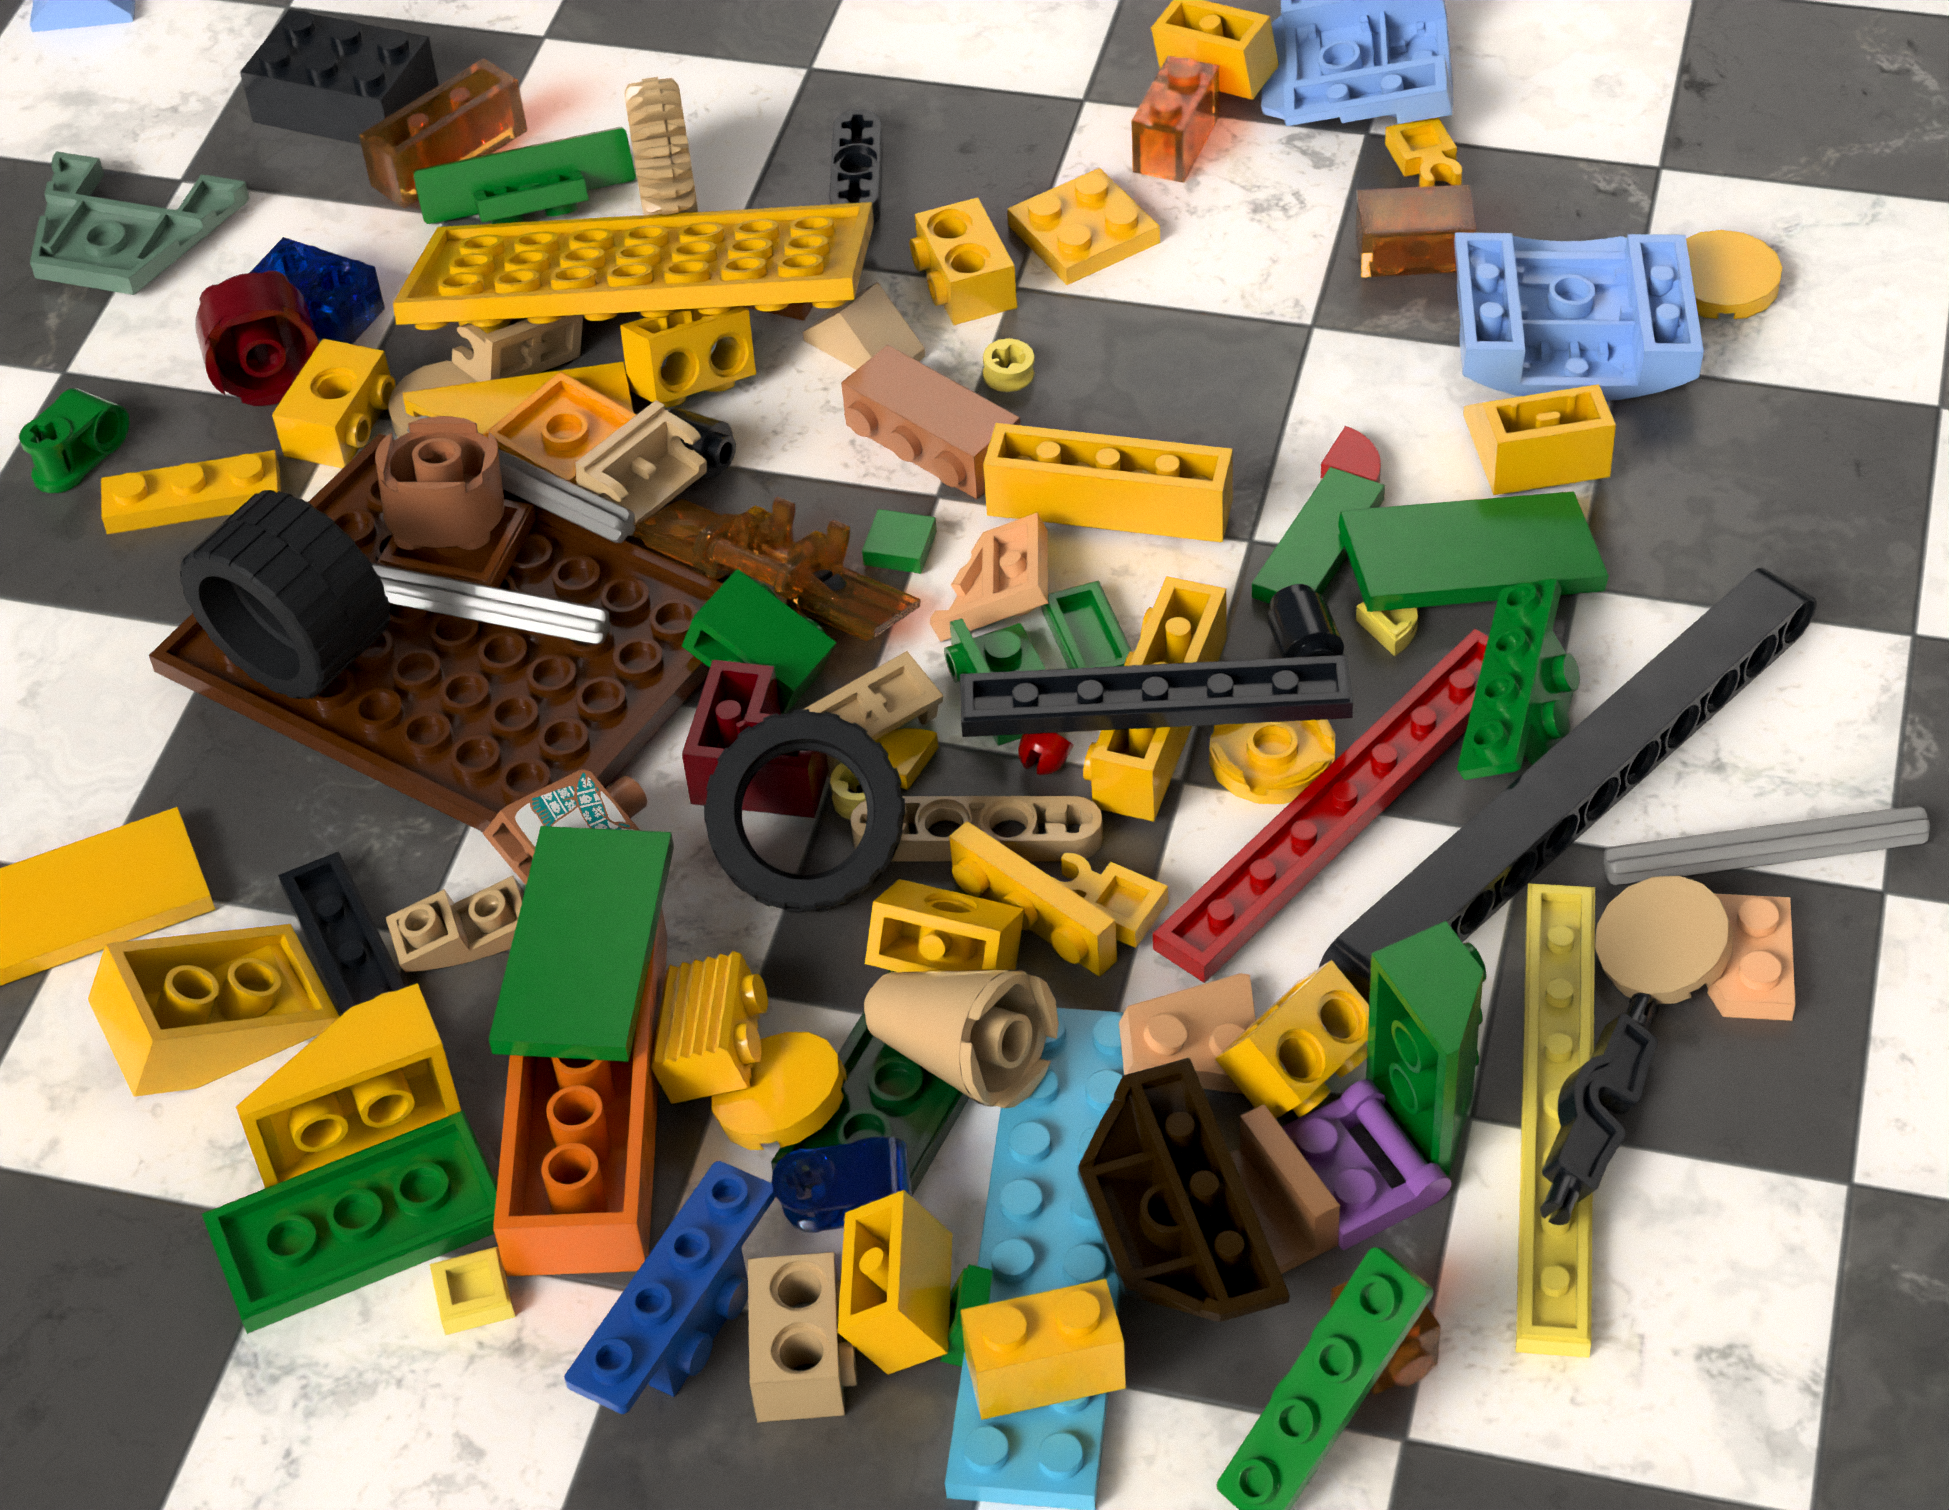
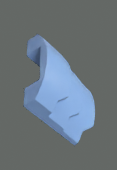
M1281 0V15L1271 23L1279 66L1262 87L1261 107L1263 114L1284 119L1286 126L1340 117L1341 123L1381 116L1396 117L1397 123L1402 124L1453 114V78L1445 0Z
M1455 233L1454 247L1460 316L1459 341L1463 376L1489 388L1516 396L1599 384L1606 401L1658 393L1699 378L1704 349L1685 235L1628 234L1627 238L1618 236L1586 241H1549L1513 236V233Z

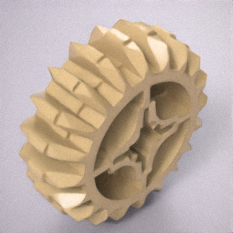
M658 77L642 79V82L628 84L624 94L643 215L698 212L679 85L673 78L658 79Z

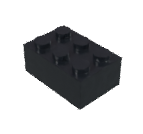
M290 9L240 71L254 123L391 151L395 149L439 88L428 36Z

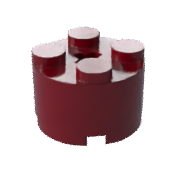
M277 271L240 274L226 279L219 284L207 287L199 298L200 306L196 314L195 329L206 372L211 383L224 395L227 392L240 397L241 402L244 404L268 406L280 403L319 345L303 295L288 281L284 274Z

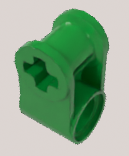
M70 388L64 391L51 406L36 419L25 424L20 430L19 440L24 451L31 455L34 464L31 477L35 487L46 493H61L78 485L88 472L106 456L116 451L124 442L130 424L127 410L119 404L77 388Z

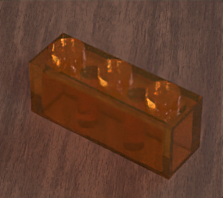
M483 58L359 134L370 185L405 209L419 200L413 172L416 169L492 154L527 132L518 80Z

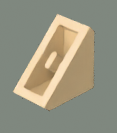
M878 282L856 293L854 300H847L845 304L832 308L803 331V340L856 370L887 345L918 362L925 357L924 346Z

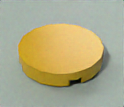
M1728 230L1699 232L1686 238L1699 316L1718 319L1719 313H1734L1733 319L1748 318L1766 310L1777 298L1782 265L1777 253L1764 241L1742 232Z
M1328 719L1214 725V732L1210 737L1209 764L1217 781L1235 796L1258 804H1286L1292 802L1335 761V732Z
M782 1032L760 1039L762 1055L760 1061L753 1063L754 1068H751L752 1078H749L751 1088L711 1096L712 1112L731 1142L748 1150H764L761 1143L769 1144L778 1141L782 1148L801 1142L819 1131L838 1111L844 1095L841 1087L843 1080L846 1081V1069L838 1054L826 1039L810 1032Z

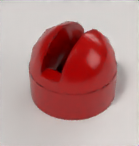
M1057 733L1023 734L1018 747L1019 760L1025 769H1029L1037 758H1040L1037 766V775L1052 774L1059 770L1066 762L1074 744Z

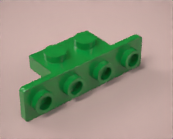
M623 127L416 169L413 172L421 212L426 224L475 214L479 215L481 223L492 221V224L524 222L525 213L544 209L546 216L564 215L578 210L577 202L589 200L588 190L631 182L636 177L627 132Z
M1556 578L1529 583L1523 582L1505 587L1499 592L1457 770L1464 780L1516 772L1522 767L1524 754L1530 764L1533 765L1569 733V710L1573 692L1579 688L1580 673L1575 658L1570 653L1566 654L1553 632L1562 590Z
M1371 1248L1329 1312L1316 1325L1310 1341L1289 1373L1276 1386L1270 1402L1217 1481V1490L1239 1510H1291L1432 1298L1433 1289L1385 1248Z

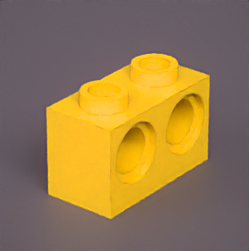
M978 197L915 214L917 237L909 240L914 265L917 271L926 270L927 284L932 301L935 306L943 304L953 325L1017 308L1015 265Z
M733 306L731 310L725 313L714 315L701 314L697 308L678 309L668 316L658 318L646 317L620 325L629 391L652 403L657 400L664 404L665 407L677 406L684 403L688 395L704 390L710 392L728 390L735 386L736 380L756 375L749 309L743 306ZM717 342L716 347H715L714 351H713L712 354H711V350H712L714 344ZM668 356L665 366L661 369L663 361Z
M1331 960L1291 987L1220 1053L1215 1060L1255 1108L1265 1104L1275 1119L1290 1110H1293L1298 1117H1302L1330 1094L1331 1090L1324 1082L1334 1072L1341 1078L1368 1057L1365 1042L1368 1041L1369 1004Z

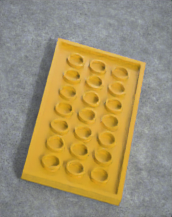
M872 202L437 227L393 302L396 325L414 324L415 328L419 330H434L446 326L449 322L471 321V324L476 327H490L504 322L505 319L527 318L528 322L533 324H546L568 315H584V318L587 320L602 321L614 318L618 313L641 312V315L644 317L658 318L668 316L678 309L697 308L701 314L714 315L725 313L731 310L733 306L755 305V309L765 312L782 310L788 307L789 303L812 302V305L817 308L839 307L845 304L847 300L855 299L874 225Z

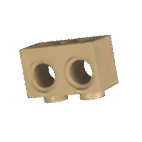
M834 1252L748 1259L750 1388L757 1422L845 1416L844 1387L857 1386L855 1347L850 1342H842V1336L837 1332L841 1280H838ZM799 1303H813L807 1307L793 1308L794 1305ZM803 1364L816 1365L805 1371L793 1370L795 1367Z

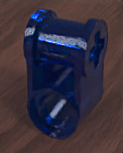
M882 1136L860 1139L850 1144L799 1149L790 1152L778 1161L773 1170L771 1184L774 1195L781 1203L786 1219L798 1230L818 1233L844 1228L845 1212L905 1190L912 1196L907 1144L895 1137ZM806 1165L810 1170L804 1172L802 1166ZM817 1183L816 1185L812 1186V1197L807 1199H799L805 1196L806 1185ZM813 1212L815 1216L810 1217L808 1213Z

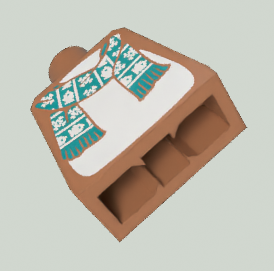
M581 769L507 805L500 810L482 834L526 885L541 826L641 831L631 818L647 806V797L641 786L629 776H622L605 789L591 771Z

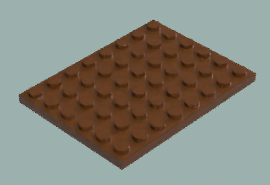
M381 433L308 501L314 508L334 520L344 532H347L363 554L365 553L370 562L375 564L393 536L384 520L375 460L377 447L383 438L386 437V435ZM503 490L504 499L532 504ZM534 505L536 521L529 534H526L524 543L499 588L604 608L609 612V622L611 623L609 633H607L602 644L595 645L389 603L390 611L388 613L390 614V622L385 632L321 693L310 699L290 698L285 694H278L268 689L265 685L253 680L246 672L232 663L225 653L212 642L203 627L199 625L193 613L149 654V658L154 672L484 832L500 810L507 805L578 770L586 769L591 771L605 789L707 677L710 668L681 646L694 615L723 583L625 540L622 543H614Z

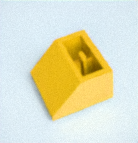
M1599 384L1467 405L1463 408L1464 419L1493 495L1610 477L1616 424Z

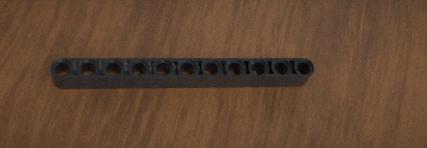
M1763 567L1751 572L1343 931L1324 953L1319 968L1332 960L1369 1004L1371 956L1373 952L1444 921H1447L1459 939L1464 942L1792 646L1809 626L1817 607V600Z

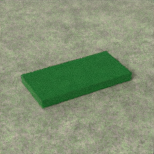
M1574 491L1340 511L1338 528L1367 612L1497 601L1499 592L1505 587L1549 578L1557 579L1562 588L1560 595L1601 592L1606 589L1609 575Z
M540 827L490 1031L489 1043L492 1054L629 1062L674 850L671 832Z
M463 1110L204 1212L202 1217L242 1323L248 1334L493 1235L497 1182Z

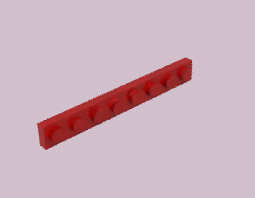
M1477 629L1469 633L1152 933L1153 950L1203 983L1209 980L1466 731L1489 636Z

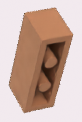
M889 345L885 346L841 382L846 425L856 434L870 438L893 451L903 461L914 463L937 476L947 486L956 487L975 499H978L985 493L983 463L995 424L1021 425L1020 417Z

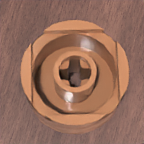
M452 416L419 419L408 423L410 433L394 440L393 432L383 438L377 447L375 460L384 520L388 529L393 533L395 544L407 550L421 547L443 548L452 546L472 550L486 545L490 540V531L500 522L505 510L496 438L490 432L488 438L479 433L477 423L465 418Z

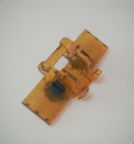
M781 497L775 498L772 505V513L755 505L742 514L724 513L723 515L681 499L635 525L636 529L633 536L642 539L648 548L706 572L705 576L716 581L719 579L727 580L738 568L744 574L774 586L775 594L786 598V605L798 614L802 613L814 621L823 622L865 641L874 639L920 607L921 599L843 567L850 539V526L833 519L827 526V536L815 530L799 541H793L792 526L795 518V503Z

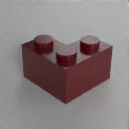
M712 660L682 751L691 804L706 805V787L710 774L713 775L718 765L717 759L725 747L729 748L740 732L748 726L753 727L762 722L764 717L776 713L781 715L774 666ZM794 751L769 761L755 774L749 783L743 799L742 810L815 818L829 771L827 755L814 751Z

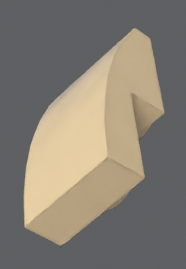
M514 875L456 903L453 902L445 889L385 917L402 969L405 972L445 968L472 962L511 949L524 896V890Z

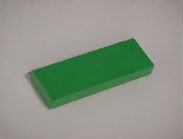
M1330 467L1253 580L1252 598L1269 604L1272 597L1278 591L1295 584L1308 585L1315 592L1322 595L1348 556L1338 528L1340 511L1380 507L1384 501L1385 485Z

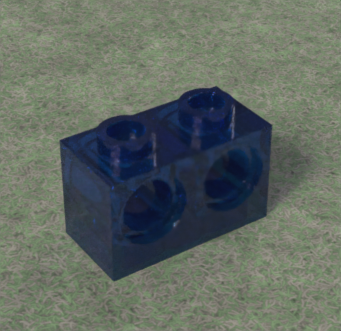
M283 237L249 272L264 273L267 271H277L284 274L288 281L303 295L317 338L320 341L328 339L353 344L385 309L375 266Z

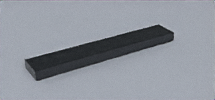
M1348 655L960 674L962 737L1353 718V697Z

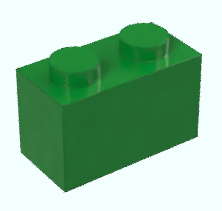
M737 568L694 615L681 647L709 668L712 660L774 666L781 714H786L822 673L837 642L827 636L821 626L815 621L802 617L776 598L774 592L767 585L760 581L752 580Z

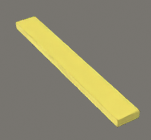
M1528 883L1515 1352L1585 1358L1590 1356L1593 1192L1580 1202H1576L1570 1221L1564 1225H1555L1548 1222L1552 1214L1544 1219L1540 1213V1207L1545 1201L1552 1185L1543 1176L1542 1169L1561 1128L1558 1118L1560 1090L1565 1080L1574 1071L1588 1062L1594 1052L1595 887Z

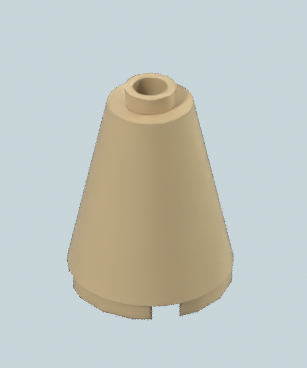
M1022 970L890 972L878 979L867 993L864 1002L866 1024L874 1037L984 1106L1013 1108L1031 1096L1046 1075L1051 1062L1041 1058L1046 1036L1057 1039L1059 1023L1056 1000L1047 982Z

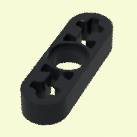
M849 110L840 114L833 123L830 204L851 203V196H861L859 203L872 202L875 225L881 216L883 166L881 119L877 114L869 110ZM861 135L862 144H853L854 136ZM855 166H864L869 168L868 170L859 173H848L844 171L848 168Z

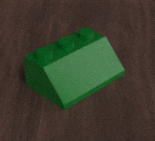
M1444 921L1372 953L1366 1079L1372 1080L1384 1094L1386 1099L1384 1103L1385 1108L1428 1163L1438 1164L1448 1176L1473 1098L1475 1066L1479 1064L1477 1042L1479 1025L1483 1021L1480 1006L1482 983L1486 980V968L1477 949L1469 942L1463 944L1447 921Z

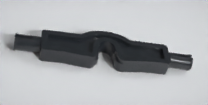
M1636 993L1632 995L1626 1013H1621L1604 1026L1590 1060L1574 1071L1565 1080L1560 1090L1558 1118L1561 1128L1542 1169L1543 1176L1552 1185L1545 1201L1540 1207V1213L1544 1219L1552 1214L1548 1221L1551 1224H1567L1571 1219V1213L1576 1202H1580L1598 1189L1608 1163L1625 1138L1626 1133L1623 1126L1607 1109L1616 1114H1624L1632 1109L1641 1099L1648 1067L1658 1045V1039L1648 1030L1655 1014L1658 1012L1659 1005L1656 999L1648 1003L1651 998L1649 994Z

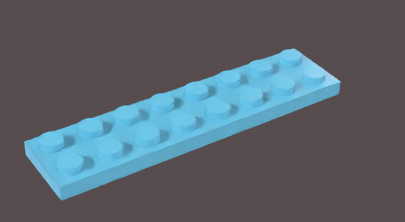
M1057 1008L1059 1023L1057 1039L1046 1036L1041 1056L1042 1059L1051 1061L1046 1075L1027 1099L1013 1108L1000 1109L977 1264L978 1267L993 1270L989 1304L1106 1279L1118 1319L1121 1285L1080 1183L1077 1171L1078 1165L1102 1117L1111 1104L1114 1092L1124 1075L1119 1021L1124 1012ZM964 1352L945 1479L947 1499L1095 1510L1109 1392L981 1420Z

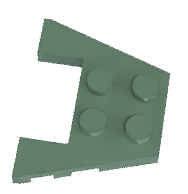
M56 151L51 162L54 172L52 181L47 182L44 194L47 201L45 215L39 217L30 264L36 279L135 295L247 203L249 194L245 181L201 174L177 210L90 196L104 176L100 158Z

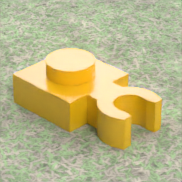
M1439 117L1386 127V147L1404 177L1420 174L1419 190L1426 198L1434 197L1435 181H1446L1451 185L1454 192L1461 191L1462 167L1456 161L1457 147Z
M1064 853L1061 857L1062 875L1074 880L1068 882L1057 881L1114 918L1116 921V940L1136 948L1169 903L1168 886L1113 862H1110L1103 873L1099 874L1092 871L1089 862L1078 854Z

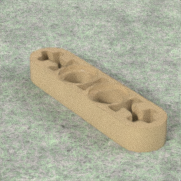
M902 796V798H905L903 833L892 861H952L949 837H937L928 832L932 824L944 820L954 821L960 824V826L968 821L1027 861H1061L1064 853H1075L1087 859L1095 855L1101 848L1103 842L1102 814L1099 807L1093 801L1078 796ZM866 800L856 806L850 818L855 849L860 843L866 828ZM1007 820L1018 821L1026 827L1021 834L1013 837H1002L992 831L996 824ZM915 823L916 834H909L908 824ZM1038 823H1045L1046 834H1038ZM1068 825H1080L1079 832H1067Z

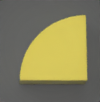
M1364 602L1356 606V621L1391 654L1396 656L1411 643L1417 630L1418 608L1367 612Z

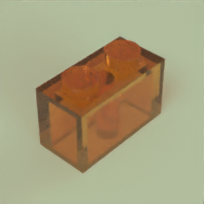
M1167 56L1131 120L1133 173L1181 183L1185 182L1219 119V65L1199 62L1191 58Z
M1470 185L1357 190L1356 241L1361 277L1457 273L1454 247L1455 233H1476L1477 229Z

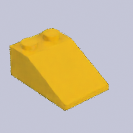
M291 924L106 943L88 997L91 1008L134 1097L199 1088L319 1035L340 1017Z
M418 983L397 991L380 994L372 1000L349 1008L236 1106L265 1188L461 1111L443 1044Z

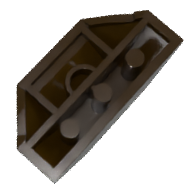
M1190 1057L1123 1075L1114 1092V1098L1102 1117L1078 1165L1077 1175L1124 1295L1217 1322L1289 1303L1290 1294Z

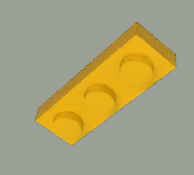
M271 450L242 454L234 457L101 478V517L106 533H120L231 515L256 493L259 494L264 490H273L276 493L281 491L280 466L276 452Z
M968 821L949 836L953 878L966 893L974 897L981 896L987 900L1025 908L1022 930H1031L1052 944L1055 951L1063 959L1072 964L1080 963L1099 977L1117 962L1116 921L1114 918Z

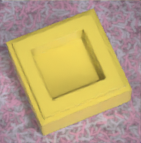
M498 1246L430 1264L445 1335L515 1317L507 1276Z

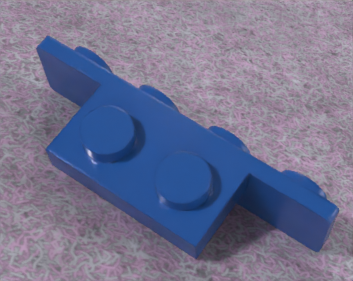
M722 1161L714 1162L565 1373L564 1379L567 1388L620 1414H626L631 1410L648 1383L651 1387L675 1397L688 1376H695L704 1368L712 1351L713 1339L727 1319H735L747 1302L748 1279L742 1246L776 1197L774 1185Z

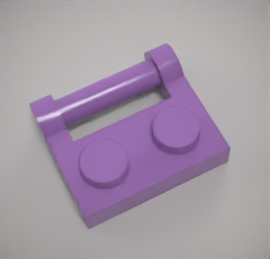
M1370 1079L1357 1081L1348 1087L1339 1099L1282 1126L1283 1130L1340 1205L1338 1245L1343 1251L1434 1205L1448 1193L1451 1187V1180L1441 1167L1436 1163H1428L1386 1110L1384 1107L1386 1100L1384 1094ZM1362 1123L1406 1182L1392 1189L1347 1130Z

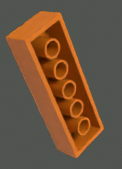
M662 907L629 1062L510 1055L493 1226L506 1276L638 1271L649 1255L659 1081L650 1066L665 981L668 940Z

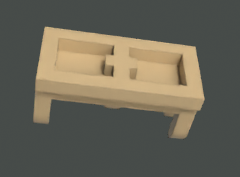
M583 315L562 316L559 320L546 324H533L526 319L488 334L471 323L457 327V332L462 338L469 340L472 348L468 349L464 346L453 348L452 363L477 382L543 372L580 358Z
M655 400L575 462L577 485L630 509L635 515L633 525L638 528L707 472L706 460L694 450L688 449L680 440L681 438L685 443L693 445L701 439V436L692 425L665 410V405Z
M908 651L804 709H809V712L825 713L826 711L840 715L841 719L852 724L855 722L867 730V734L875 741L918 717L919 722L923 725L937 717L938 705L943 702V694ZM827 755L829 769L827 776L831 778V773L841 762Z

